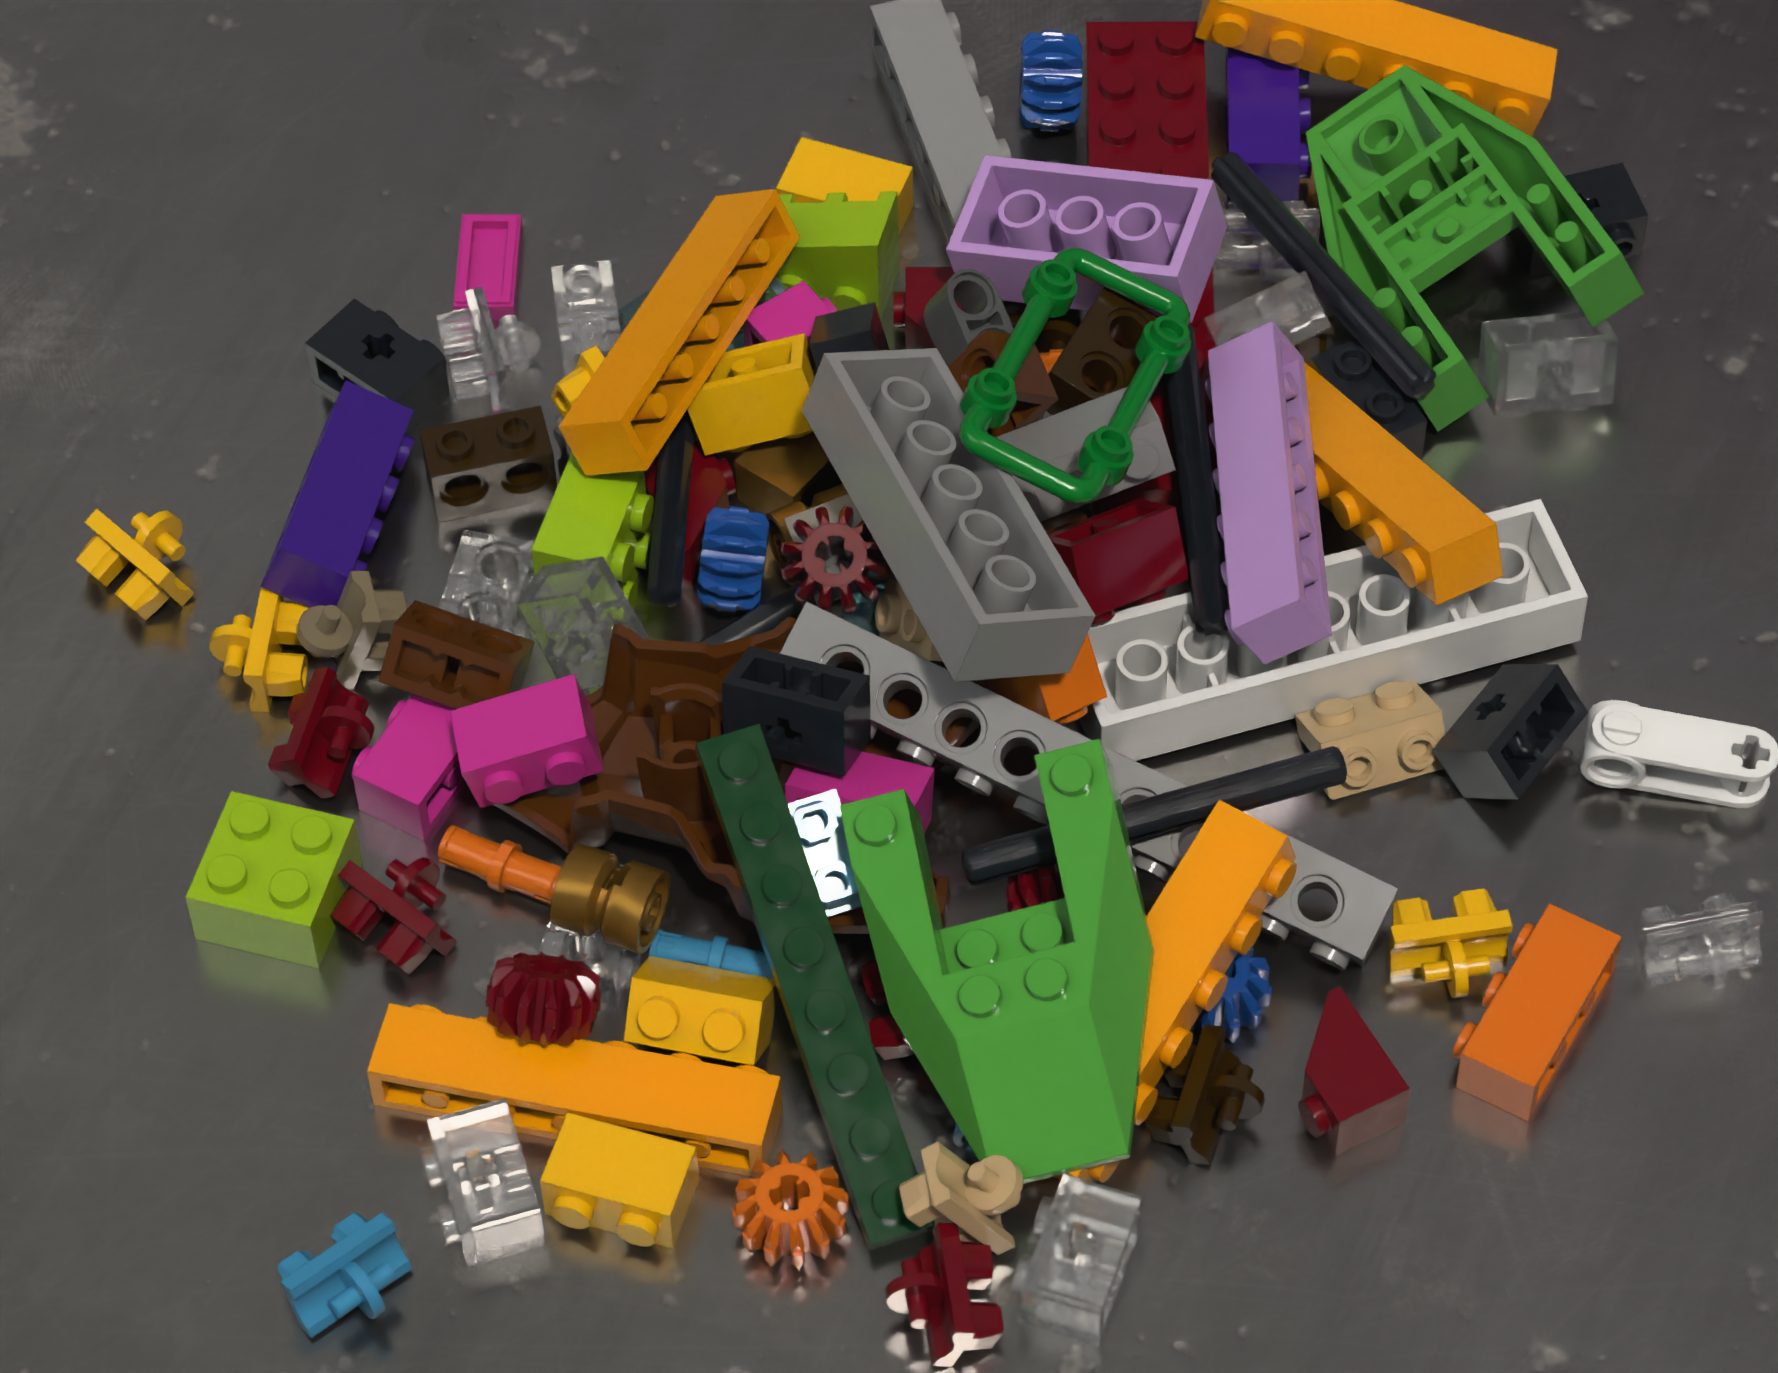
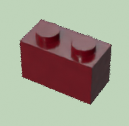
M1136 499L1047 534L1096 615L1092 624L1113 618L1115 616V609L1126 604H1142L1157 601L1166 596V588L1189 580L1176 508L1174 506Z

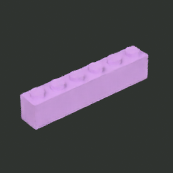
M1273 321L1208 350L1210 378L1205 381L1206 391L1213 406L1214 422L1209 425V433L1217 453L1218 468L1213 470V479L1220 494L1222 514L1217 516V526L1224 541L1226 561L1221 563V574L1228 588L1230 609L1225 611V622L1234 641L1240 646L1246 644L1264 665L1332 636L1304 357Z

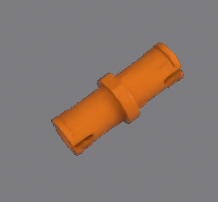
M452 824L446 830L438 848L439 863L480 877V879L487 881L490 889L501 893H504L506 890L516 891L551 906L555 884L562 866L523 853L521 844L510 840H505L500 844Z

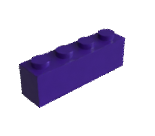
M1225 46L1226 154L1228 152L1237 153L1281 202L1298 203L1300 178L1310 179L1312 167L1308 143H1300V134H1306L1310 130V98H1299V89L1309 88V71ZM1227 196V202H1232V200Z
M345 380L326 419L260 587L308 608L318 605H337L350 571H366L368 564L357 558L360 552L369 556L381 531L384 521L373 516L376 510L382 513L386 512L398 486L399 479L389 474L391 469L399 472L402 470L413 446L415 438L405 434L414 410Z

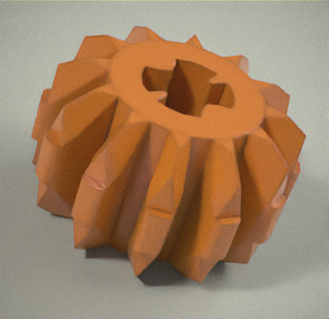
M782 1149L777 1156V1165L773 1167L756 1159L752 1167V1178L739 1179L735 1189L738 1203L732 1209L734 1226L739 1231H743V1245L748 1253L764 1249V1258L770 1267L777 1263L784 1255L791 1256V1262L800 1270L805 1261V1253L811 1252L826 1260L827 1254L830 1252L829 1240H842L846 1232V1219L843 1216L849 1211L848 1194L844 1191V1188H839V1176L833 1166L817 1170V1159L814 1158L811 1151L799 1163H791L789 1155ZM788 1208H797L793 1211H785Z

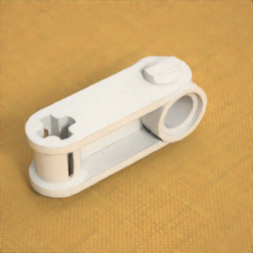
M1607 700L1592 705L1588 711L1580 769L1587 780L1608 788H1629L1733 808H1750L1758 805L1766 797L1770 786V775L1775 772L1778 764V745L1771 735L1756 727L1641 707L1628 701ZM1751 743L1752 747L1749 755L1743 753L1746 744ZM1741 781L1747 782L1743 792L1738 791Z

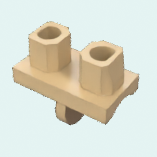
M938 1141L922 1149L921 1154L925 1171L899 1185L906 1217L919 1227L935 1220V1225L938 1222L955 1223L958 1225L960 1241L981 1242L982 1244L990 1245L991 1250L997 1255L1014 1248V1238L1004 1230L1001 1223V1213L1015 1207L1020 1201V1194L1023 1188V1174L1019 1166L1001 1155L986 1157L970 1166Z

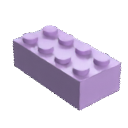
M984 155L947 245L946 252L954 273L966 269L982 272L991 279L1001 300L1025 303L1022 297V290L1031 270L1035 266L1041 265L1045 260L1054 259L1064 249L1071 247L1082 248L1181 297L1188 306L1191 314L1189 323H1192L1227 230V223L1214 180ZM1075 273L1078 288L1070 309L1088 311L1104 286ZM1139 304L1140 306H1142L1143 308H1145V309L1148 310L1149 312L1153 313V314L1156 315L1157 317L1163 316V315H1161V314H1159V313H1157V312H1155V311H1153V310H1151V309H1149V308H1147V307H1145V306Z

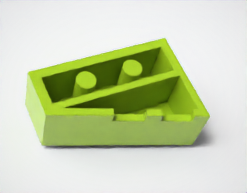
M897 191L880 192L877 201H848L846 193H828L825 202L796 203L797 200L794 194H779L800 239L761 296V299L770 300L804 281L820 299L823 297L828 298L838 311L875 302L881 320L899 272Z

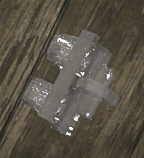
M1222 201L1221 207L1227 223V230L1216 256L1213 270L1258 269L1259 281H1272L1273 269H1293L1232 201ZM1282 201L1287 209L1318 242L1320 229L1319 209H1308L1304 201Z
M1306 271L1204 318V322L1216 347L1271 321L1277 325L1294 346L1332 327L1316 297Z
M483 287L466 290L467 308L436 316L439 339L444 355L476 349L477 352L476 355L448 360L449 374L455 398L459 400L488 395L492 411L510 408V400L504 382L506 378L504 365H511L515 372H522L528 369L530 365L529 360L536 356L541 348L542 342L539 332L531 323L517 321L514 315L503 316L499 320L500 326L494 330Z
M1730 893L1707 897L1699 905V912L1677 916L1675 911L1667 905L1644 909L1641 913V976L1646 986L1650 987L1701 977L1707 990L1713 992L1725 989L1727 985V971L1762 965L1759 931L1760 925L1763 922V912L1758 903L1753 901L1739 904Z

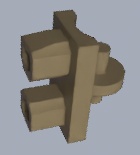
M350 571L337 606L318 605L305 610L296 626V636L300 644L312 656L318 658L334 657L338 667L336 673L338 681L348 690H354L361 671L382 670L393 625L408 609L404 593L401 589L374 590L369 571Z

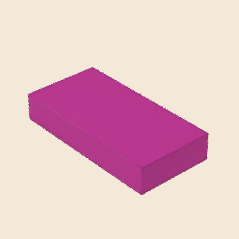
M462 214L453 302L455 320H515L523 232L521 214Z

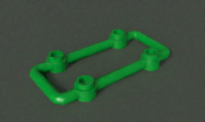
M1071 247L1060 251L1054 259L1045 260L1041 265H1037L1031 270L1022 290V297L1027 305L993 367L986 368L979 374L971 377L960 400V407L965 416L960 425L959 436L966 450L977 458L1064 501L1073 504H1085L1094 501L1102 493L1105 486L1119 484L1124 479L1133 461L1134 453L1130 437L1162 375L1177 372L1182 367L1189 353L1191 340L1188 325L1191 314L1184 300L1175 293L1090 251ZM1075 273L1163 315L1149 322L1144 327L1135 347L1136 355L1141 363L1108 425L1098 428L1097 431L1091 432L1085 438L1076 458L1077 467L1082 473L1080 478L986 433L988 428L1001 427L1008 421L1017 400L1014 380L1049 317H1061L1069 311L1078 288Z

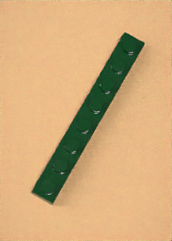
M760 724L698 742L695 746V753L867 1248L870 1251L931 1231L935 1227L934 1220L919 1227L909 1220L904 1213L899 1185L918 1175Z

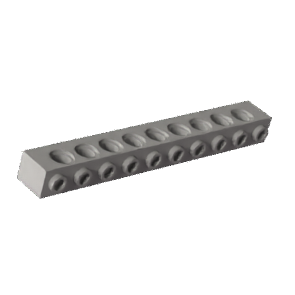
M807 601L780 654L833 667L845 661L859 663L864 667V674L870 676L871 739L879 731L899 741L900 743L896 751L920 765L931 767L936 759L957 769L958 772L954 779L982 795L990 796L993 788L998 789L1017 799L1013 805L1016 811L1045 825H1048L1049 821L1037 768L1026 776L1011 775L1003 767L1005 756L1011 749L1017 746H1029L1041 754L1092 741L972 681L954 682L947 669ZM904 689L918 692L922 696V705L914 716L907 719H898L888 713V702L896 692ZM963 717L976 720L981 725V732L976 742L972 745L959 748L950 745L945 740L946 730L954 720ZM1103 745L1114 769L1121 805L1187 787ZM1205 822L1130 843L1132 854L1135 856L1136 870L1166 883L1169 875L1174 873L1183 858L1179 851L1181 841L1188 834L1200 831ZM1288 835L1296 856L1294 861L1297 864L1296 874L1285 894L1279 899L1272 896L1259 917L1263 921L1261 931L1282 941L1286 940L1289 932L1313 943L1309 951L1311 955L1341 970L1346 969L1349 961L1363 967L1397 898L1398 888ZM1322 889L1329 892L1337 904L1334 914L1324 921H1311L1304 917L1298 908V902L1307 891Z

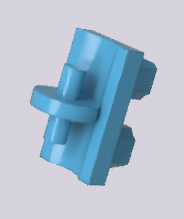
M354 1212L335 1225L334 1231L331 1234L333 1246L315 1258L308 1251L302 1252L297 1250L278 1263L277 1270L282 1279L280 1281L301 1329L310 1338L356 1307H359L370 1319H375L385 1312V1305L379 1292L413 1269L398 1242L393 1221L383 1212L371 1220Z

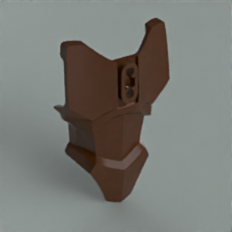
M787 617L773 630L715 646L701 642L642 639L629 628L621 624H615L611 635L605 682L597 691L586 696L593 711L604 771L583 777L580 781L570 785H556L520 796L517 800L510 803L492 805L532 827L556 843L568 854L580 843L594 848L605 845L615 831L687 849L695 860L698 870L707 879L727 888L739 916L754 922L695 753V746L698 742L724 735L722 681L747 648L751 646L780 653L797 619ZM845 661L836 666L837 668L864 674V667L853 661ZM943 663V664H937V665H939V666H941V667L947 669L944 663ZM987 679L972 681L987 688ZM900 690L890 698L887 711L891 716L898 719L910 718L920 710L922 696L914 690ZM958 718L948 726L945 740L954 747H960L980 724L971 718ZM879 731L876 732L873 739L868 742L863 752L918 764L896 751L900 743L899 741ZM772 758L785 795V784L796 764ZM936 759L931 766L935 768L934 777L944 765V763ZM932 872L944 929L947 923L951 895L949 877L936 876ZM862 907L828 917L833 933L869 934Z

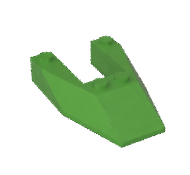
M1403 65L1306 132L1328 254L1436 371L1435 387L1430 393H1424L1416 401L1438 432L1488 399L1489 396L1459 349L1419 293L1516 227L1520 228L1592 328L1644 294L1621 251L1535 138L1406 65Z
M1100 738L1034 755L1065 894L1063 899L943 929L921 818L905 789L839 805L851 866L890 1013L978 1160L981 1161L993 1155L1007 1157L1019 1166L1023 1174V1184L1130 1158L1154 948L1114 769Z

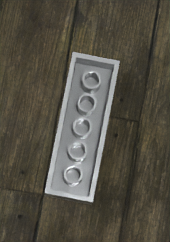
M937 348L824 353L802 412L954 682L1070 673L1096 615L1012 474L977 458L962 445L959 430L965 416L960 407L963 392Z

